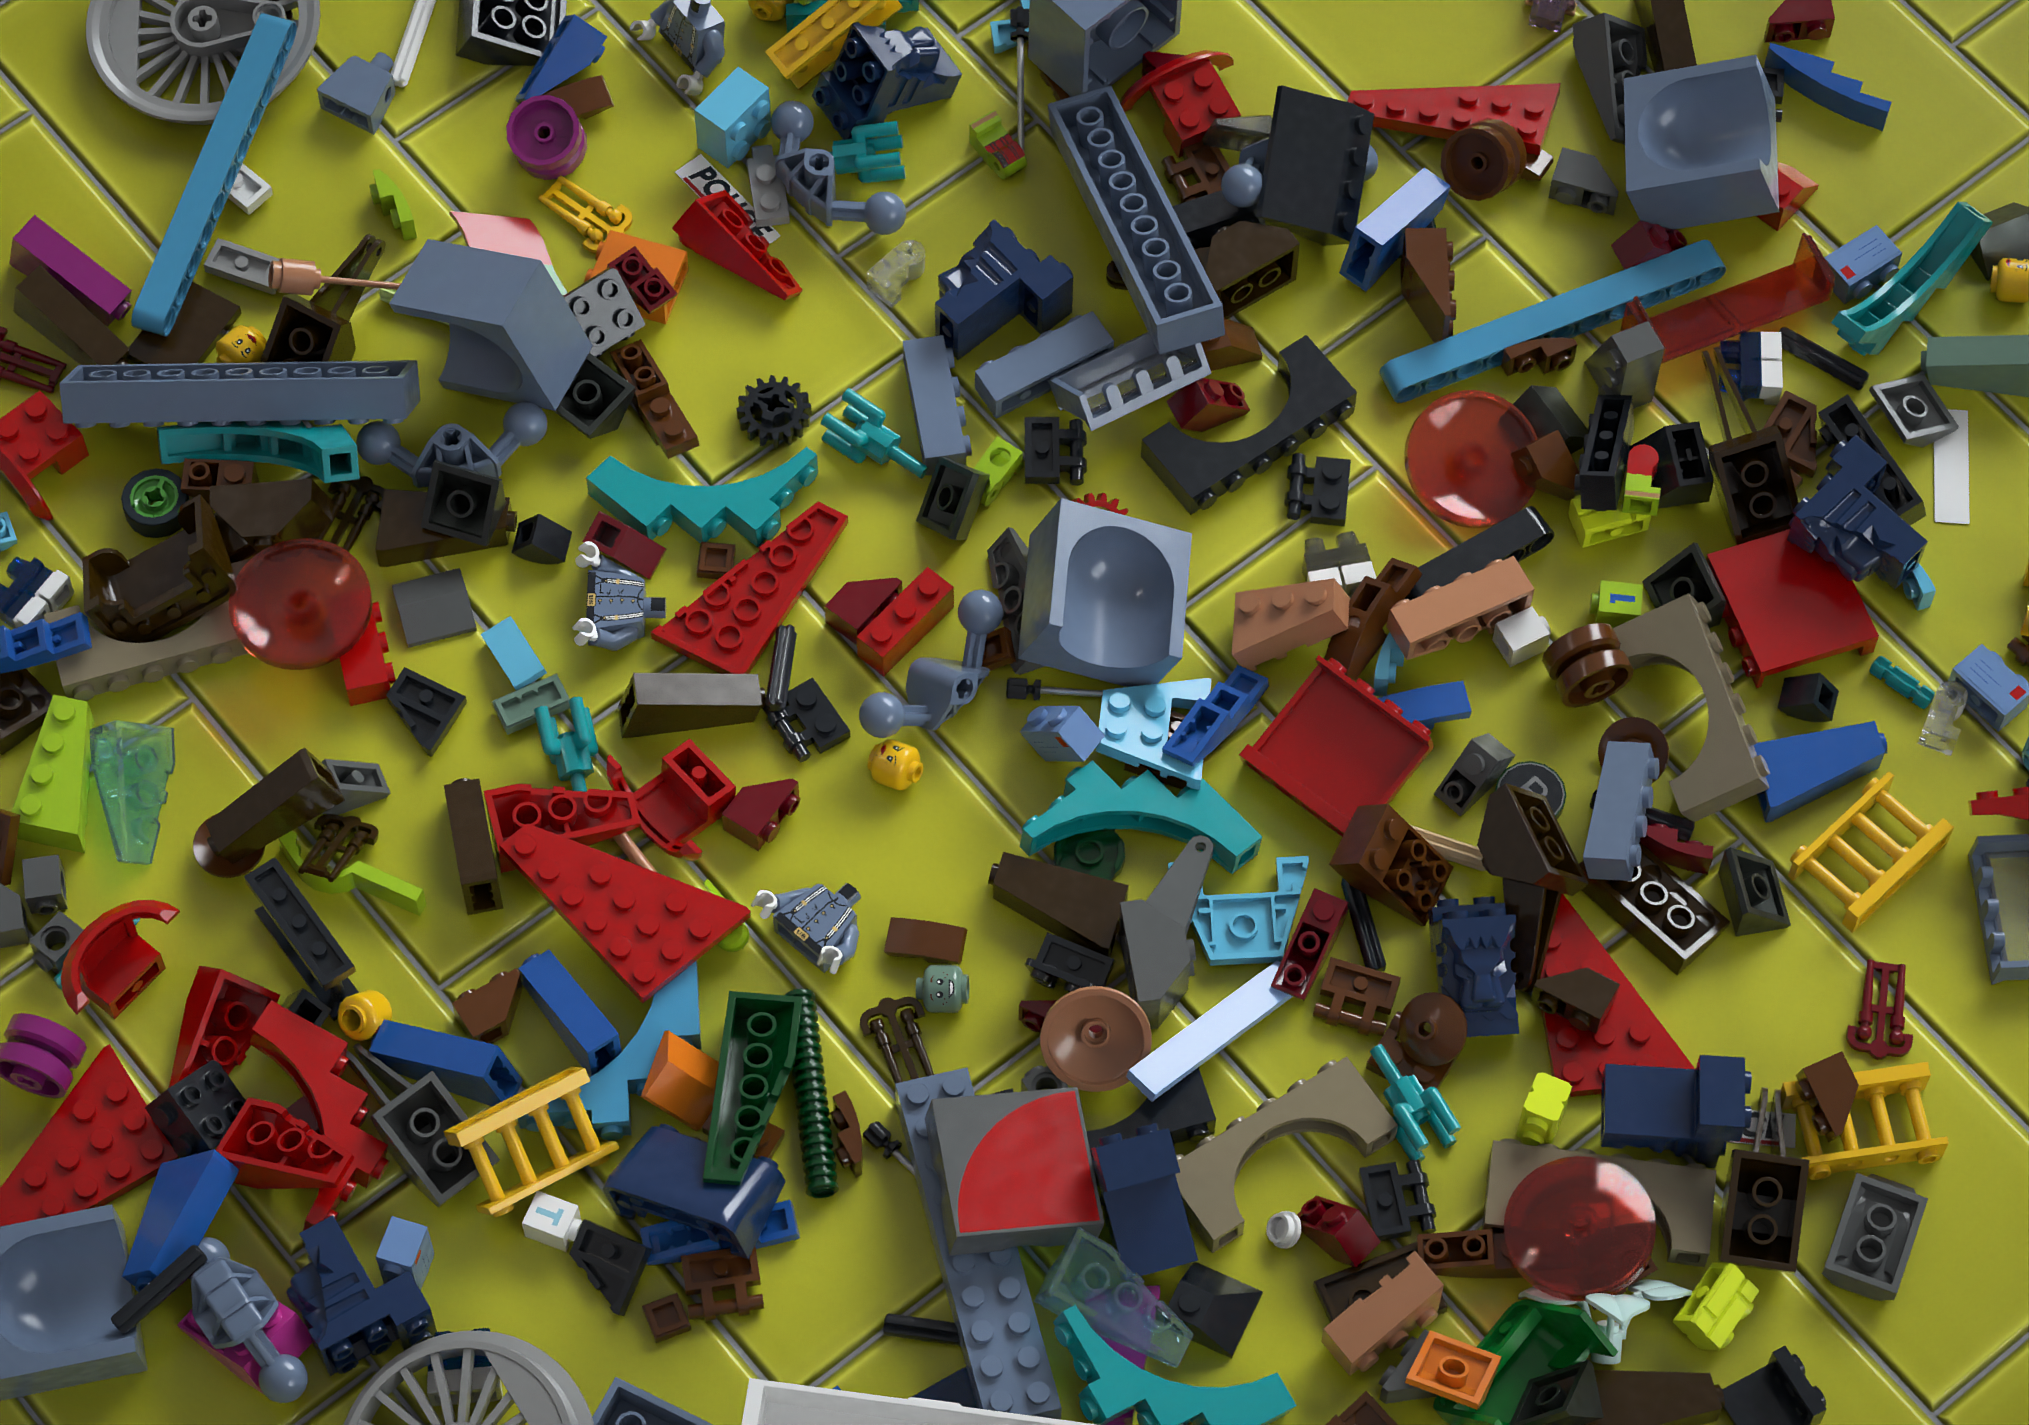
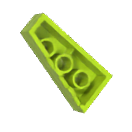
M53 694L12 809L13 813L20 815L17 839L85 853V826H87L88 817L87 798L90 790L89 771L92 761L94 718L87 701Z

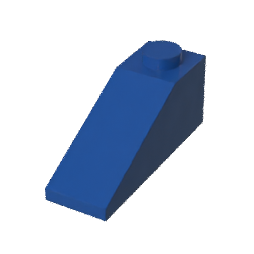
M575 14L565 16L516 96L515 101L521 103L533 96H540L591 63H596L605 50L602 44L607 36Z

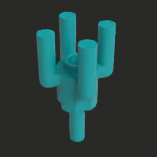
M892 121L855 126L851 130L852 139L833 141L832 152L830 153L834 158L836 174L858 172V178L863 183L906 179L905 166H898L901 165L900 152L876 154V151L903 148L902 135H897L899 134L898 122Z
M848 388L842 395V400L849 404L844 409L842 416L856 424L854 429L830 413H826L822 418L821 425L828 429L823 434L822 441L855 463L864 462L867 456L880 465L888 463L892 459L920 479L926 475L929 467L900 449L898 446L901 443V436L883 425L886 418L885 412L852 389Z
M582 697L569 699L568 702L575 732H565L559 735L555 717H550L548 707L540 706L535 708L534 713L542 749L546 755H549L551 763L556 765L559 780L571 781L573 791L587 792L585 778L594 773L591 756H595L598 753V744L590 709L584 707Z
M1382 1044L1370 1050L1371 1055L1391 1085L1384 1090L1383 1095L1393 1109L1395 1116L1392 1118L1398 1125L1395 1137L1409 1160H1420L1421 1162L1425 1159L1422 1150L1428 1147L1430 1143L1419 1126L1428 1121L1444 1149L1454 1145L1457 1140L1453 1134L1458 1132L1461 1126L1439 1090L1435 1087H1429L1424 1091L1415 1075L1402 1077Z

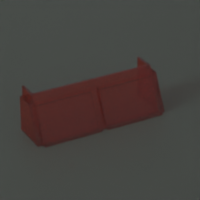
M1802 233L1793 264L1650 318L1638 296H1635L1633 301L1626 304L1620 332L1649 321L1665 348L1661 361L1662 364L1830 300L1835 286V276L1812 236Z

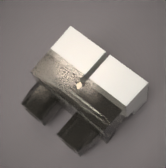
M1353 531L1336 536L1337 548L1326 550L1323 539L1319 537L1305 540L1302 573L1305 576L1306 582L1335 578L1349 598H1351L1365 576L1376 579L1366 543L1360 544Z

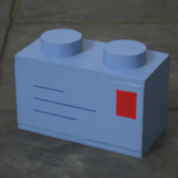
M1876 225L1824 257L1819 277L1846 304L1855 297L1857 299L1864 297L1879 282H1888L1899 271L1898 266L1902 252Z
M1983 644L1979 645L1952 669L1947 682V686L1961 699H1963L1967 690L1968 699L1966 703L1998 732L2029 704L2028 681L2023 676L2015 674L2004 664L2003 659L1996 652L1989 651Z
M1039 706L1028 715V722L1020 731L1022 736L1045 761L1084 762L1105 737L1080 706Z
M391 1216L376 1254V1260L384 1284L410 1271L419 1289H422L435 1254L428 1227Z

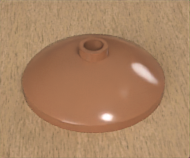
M1102 986L1079 988L1061 997L1047 1012L1040 1032L1042 1055L1052 1073L1069 1086L1091 1092L1112 1090L1128 1083L1130 1080L1126 1078L1129 1069L1150 1054L1152 1044L1150 1023L1140 1005L1125 993ZM1093 1025H1099L1102 1027V1030L1094 1033L1089 1028Z

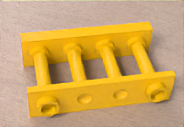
M828 0L767 49L765 53L787 80L790 78L800 90L837 60L853 23L859 22L864 26L879 27L903 8L898 0Z
M1890 771L1880 780L1876 777L1873 778L1862 791L1863 796L1809 847L1802 845L1790 858L1792 866L1788 877L1794 881L1804 870L1808 871L1845 904L1844 909L1847 911L1842 924L1852 933L1948 843L1954 826L1944 818L1934 827L1931 824L1926 826L1888 792L1894 778ZM1878 802L1917 836V843L1911 849L1906 846L1902 848L1864 814ZM1852 825H1855L1893 858L1892 863L1894 865L1886 872L1883 869L1877 870L1847 844L1841 836ZM1830 847L1869 881L1868 886L1870 888L1863 894L1859 892L1854 893L1816 859Z
M1928 1062L1853 1072L1859 1084L1854 1100L1865 1098L1870 1103L1880 1146L1859 1149L1849 1112L1843 1133L1840 1135L1844 1151L1823 1154L1818 1132L1812 1122L1813 1112L1809 1102H1804L1800 1098L1795 1086L1796 1081L1783 1082L1781 1110L1793 1109L1798 1114L1808 1157H1802L1801 1159L1810 1160L1808 1177L1811 1180L1824 1179L1829 1177L1831 1173L1918 1161L1920 1164L1933 1163L1939 1160L1940 1157H1943L1949 1144L1947 1136L1931 1138L1920 1092L1926 1088L1931 1076ZM1901 1093L1902 1096H1905L1917 1141L1895 1144L1884 1101L1886 1095Z
M571 1066L443 1131L449 1145L463 1147L465 1150L468 1149L489 1196V1199L476 1205L479 1213L493 1215V1217L502 1216L514 1209L513 1203L587 1165L595 1167L605 1163L610 1159V1153L620 1149L617 1142L601 1140L599 1142L579 1096L581 1092L580 1086L590 1082L585 1068ZM559 1097L561 1100L566 1101L586 1148L567 1158L547 1112V1109H549L548 1103ZM526 1114L533 1116L554 1164L536 1175L514 1127L517 1125L516 1119ZM496 1130V1133H501L522 1181L505 1191L501 1188L482 1144L485 1141L483 1136Z

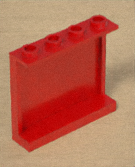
M1790 529L1719 550L1706 556V561L1726 600L1722 618L1725 619L1728 626L1730 643L1734 648L1738 647L1742 656L1741 664L1743 671L1748 678H1752L1756 689L1762 687L1764 677L1856 648L1860 656L1873 653L1879 638L1853 580L1847 581L1833 562H1826L1815 550L1812 553H1808L1797 545L1791 544L1787 540Z
M1318 655L1316 658L1317 667L1253 747L1247 744L1239 756L1243 764L1339 836L1343 837L1357 807L1362 805L1389 804L1431 752L1434 744L1431 737H1429L1432 732L1425 725L1417 720L1410 723L1401 716L1403 710L1394 702L1386 699L1383 703L1373 695L1375 690L1364 680L1358 678L1355 682L1345 675L1347 669L1337 660L1330 658L1326 661Z

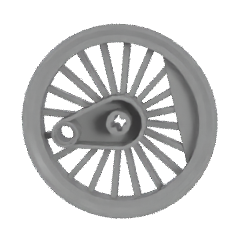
M90 0L86 19V40L90 57L98 75L108 89L128 106L148 116L169 122L208 125L213 124L222 101L209 103L210 63H215L226 94L230 84L221 61L226 60L236 71L239 61L235 57H242L259 16L265 13L287 19L285 12L298 8L299 19L291 20L295 21L297 26L295 40L268 102L270 103L298 76L311 56L320 27L319 0H175L177 4L173 6L165 0H144L170 15L169 17L143 11L142 0ZM143 22L161 27L141 28V23ZM144 40H158V41H155V42H152V43H149V44H146V45L141 46V41H144ZM163 52L140 68L141 59ZM174 61L148 92L139 87V83ZM188 63L173 101L159 98ZM201 63L200 104L184 103L198 66Z
M477 1330L452 1332L432 1337L398 1354L385 1364L362 1389L343 1424L374 1425L371 1424L372 1418L383 1403L408 1425H422L388 1396L405 1380L432 1425H443L413 1373L432 1364L445 1425H497L514 1402L519 1408L520 1413L503 1425H524L525 1423H528V1425H594V1421L579 1387L560 1364L544 1351L513 1336ZM475 1355L487 1356L492 1366L469 1421ZM463 1356L458 1418L456 1422L443 1360ZM501 1379L508 1392L482 1423L498 1381Z

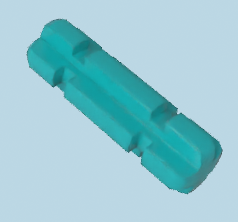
M1884 656L1876 658L1870 667L1871 674L1880 680L1882 678L1886 679L1885 683L1907 699L1912 697L1914 699L1912 702L1920 708L1925 709L1929 706L1935 696L1933 690L1926 685L1919 686L1920 681L1900 667H1892V662Z

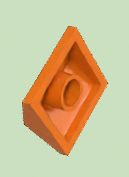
M669 1030L664 1031L641 1098L693 1130H700L713 1109L719 1062Z
M1430 1330L1406 1377L1405 1383L1477 1410L1487 1397L1502 1356Z

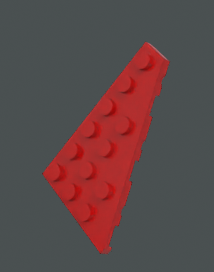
M529 823L525 824L499 845L500 852L642 1004L751 917V911L744 905Z
M1561 894L1540 979L1587 967L1619 983L1620 986L1616 1000L1596 1034L1589 1030L1582 1031L1575 1028L1568 1019L1556 1013L1549 1014L1541 1010L1552 1076L1569 1082L1572 1086L1570 1097L1601 1094V1078L1605 1064L1695 1069L1565 895Z
M110 1044L100 1051L0 1187V1227L104 1206L157 1176L161 1163L179 1159L170 1142L146 1111L145 1107L147 1104Z

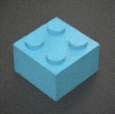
M737 67L694 109L698 148L726 168H729L736 160H742L748 153L750 146L758 138H764L771 129L769 87L740 67Z

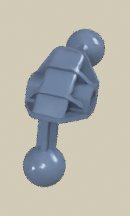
M786 101L780 104L772 114L771 127L776 137L780 139L779 156L775 161L776 176L785 185L787 193L793 196L809 215L815 216L824 222L826 226L832 227L833 220L865 222L871 231L880 235H889L898 231L905 222L906 207L896 194L886 191L873 194L866 202L836 200L835 165L832 154L823 149L804 148L800 150V142L807 139L813 130L814 118L812 112L805 104L798 101Z
M1269 137L1243 148L1240 153L1239 164L1229 168L1223 175L1221 191L1224 198L1233 206L1240 208L1250 207L1259 201ZM1369 145L1364 182L1372 178L1378 168V156L1371 145Z
M520 402L511 406L503 419L504 433L489 449L474 434L462 426L453 423L446 424L440 427L429 439L419 457L401 446L399 433L391 424H385L383 421H373L363 426L359 431L356 439L357 451L362 459L370 464H392L410 476L413 480V485L417 488L429 487L433 462L435 460L499 478L502 474L501 466L519 446L534 445L544 437L547 431V418L543 410L534 403Z
M980 589L971 591L962 598L958 606V618L961 625L967 630L963 661L926 657L916 659L908 670L906 682L909 705H902L897 697L886 692L874 693L863 701L859 710V720L861 726L868 734L877 738H886L896 734L902 726H920L928 730H937L943 722L954 717L964 704L969 703L974 698L978 687L985 677L989 675L990 669L982 666L987 634L999 626L1003 617V607L998 597L990 591Z
M203 1237L198 1247L204 1252L208 1260L189 1277L191 1280L192 1314L195 1321L215 1349L233 1347L243 1342L261 1367L258 1379L259 1386L268 1399L277 1403H289L298 1399L305 1391L308 1383L306 1367L297 1357L289 1354H280L261 1329L268 1323L279 1306L276 1297L256 1269L231 1260L227 1247L221 1241L211 1237Z

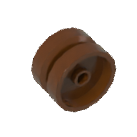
M1487 118L1457 131L1446 141L1441 152L1440 167L1446 183L1451 185L1453 192L1465 199L1481 201L1492 198L1510 188L1521 178L1526 167L1527 152L1523 139L1514 127L1502 120Z
M1595 623L1574 629L1553 642L1543 653L1542 662L1549 676L1556 680L1555 688L1565 706L1576 708L1602 701L1623 688L1632 678L1634 669L1624 651L1619 650L1621 643L1610 624Z

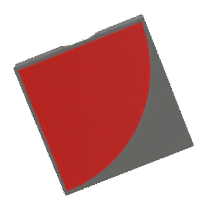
M1078 1087L931 1100L925 1116V1124L933 1167L941 1186L940 1207L949 1256L1002 1251L1022 1245L1049 1247L1097 1241L1104 1226V1218Z

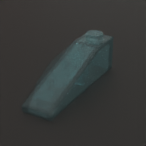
M114 720L90 729L91 766L117 861L149 865L152 864L160 830V823L158 821L162 804L166 803L168 792L165 791L168 775L173 773L175 766L174 728Z
M1078 1227L1049 1269L1034 1302L1058 1316L1062 1311L1076 1305L1097 1334L1177 1368L1194 1335L1192 1331L1164 1301H1159L1143 1284L1145 1281L1137 1272L1133 1273L1119 1258L1120 1254L1112 1245Z

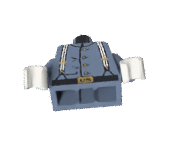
M666 0L650 13L651 18L648 21H634L630 26V31H638L643 28V33L637 40H651L656 34V26H660L659 33L694 72L693 75H681L677 80V87L687 89L684 93L686 95H699L703 90V77L708 78L715 67L722 62L725 54L723 44L724 19L711 5V0Z
M584 542L578 547V550L586 555L580 554L575 558L576 565L581 568L592 565V570H588L586 618L579 619L572 627L573 630L580 631L574 638L577 645L583 646L588 642V646H598L611 651H617L636 639L645 636V618H666V597H646L645 580L638 577L605 556L599 555L598 547L592 542Z
M845 883L835 894L822 884H816L812 888L806 887L775 895L770 891L760 890L751 903L752 907H763L759 914L763 919H767L771 913H775L773 915L774 931L823 973L830 967L829 972L836 974L838 967L855 955L859 930L857 928V915L851 908L861 899V895L851 884Z

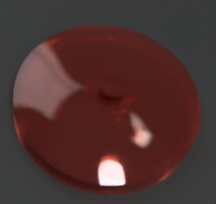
M1479 390L1452 392L1431 403L1411 426L1404 451L1407 477L1414 493L1422 504L1442 520L1467 528L1494 526L1519 512L1528 503L1536 490L1525 485L1522 477L1517 474L1510 453L1536 440L1538 437L1525 415L1504 398Z
M312 538L282 541L256 554L237 575V592L230 593L229 597L231 623L243 647L258 660L274 667L289 670L320 667L347 653L364 634L371 618L373 606L369 580L357 559L336 544Z
M1585 1156L1565 1157L1538 1167L1518 1184L1509 1199L1505 1212V1243L1515 1268L1535 1288L1556 1298L1570 1301H1585L1586 1295L1606 1293L1613 1295L1629 1286L1643 1272L1654 1250L1656 1240L1655 1213L1645 1189L1626 1170L1598 1158Z

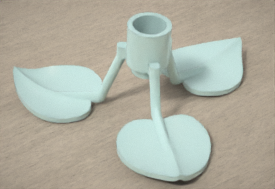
M1645 1279L1639 1280L1628 1287L1629 1291L1634 1292L1632 1295L1594 1293L1585 1296L1581 1288L1574 1285L1544 1283L1519 1293L1518 1299L1528 1297L1539 1302L1555 1305L1576 1304L1591 1317L1588 1306L1590 1304L1608 1316L1607 1320L1598 1321L1596 1325L1617 1349L1618 1353L1615 1357L1591 1353L1590 1360L1600 1364H1618L1621 1362L1622 1340L1626 1339V1332L1631 1318L1650 1308V1302L1644 1298L1655 1301L1673 1300L1685 1296L1689 1297L1693 1291L1670 1282Z

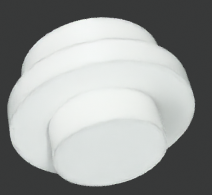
M1290 1211L1274 1214L1269 1219L1266 1227L1269 1240L1279 1248L1288 1249L1293 1247L1301 1235V1221L1299 1217Z

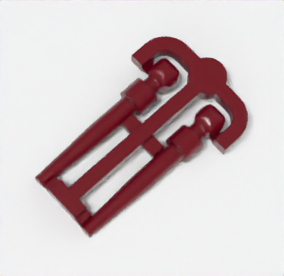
M0 326V349L4 352H0V362L9 364L7 370L4 366L0 365V380L3 378L53 394L54 388L63 370L66 369L67 364L19 346L17 342L8 339L3 341L8 330ZM25 357L34 361L55 366V369L51 370L46 367L22 360L21 358ZM17 367L49 378V383L45 385L14 373Z
M1872 959L1867 960L1862 1007L1858 1014V1024L1860 1027L1848 1025L1846 1039L1852 1049L1869 1053L1876 1060L1884 1059L1886 1056H1905L1912 1047L1913 1034H1903L1902 1032L1905 1029V1017L1903 1016L1905 964L1897 965L1876 962ZM1874 969L1881 972L1878 1005L1872 1004ZM1896 972L1898 976L1894 1007H1888L1889 973L1894 974ZM1873 1013H1878L1875 1040L1871 1044L1859 1042L1858 1040L1868 1041L1871 1038L1872 1030L1869 1026L1873 1024ZM1886 1015H1893L1890 1018V1029L1892 1031L1889 1035V1043L1900 1046L1904 1040V1046L1899 1048L1891 1047L1884 1041Z

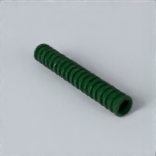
M800 988L791 990L785 995L803 997L795 1063L792 1069V1077L795 1078L793 1080V1087L796 1089L794 1096L797 1099L795 1104L796 1109H798V1129L801 1131L799 1138L802 1141L800 1144L801 1151L803 1152L802 1162L805 1163L803 1165V1172L806 1174L804 1177L805 1184H807L806 1194L813 1198H826L837 1193L839 1186L836 1183L837 1173L834 1171L836 1169V1162L833 1161L835 1158V1153L832 1150L834 1147L833 1140L830 1139L832 1137V1130L829 1128L831 1120L828 1118L830 1112L829 1108H827V1088L824 1086L826 1079L823 1076L825 1073L824 1066L822 1065L823 1056L820 1054L822 1046L819 1044L821 1038L820 1034H818V1014L815 1012L817 1005L814 1002L816 999L815 993L811 990Z

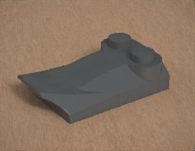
M1856 1173L1822 1274L1835 1286L1878 1301L1894 1300L1928 1198L1917 1195L1914 1188L1878 1175L1864 1176Z

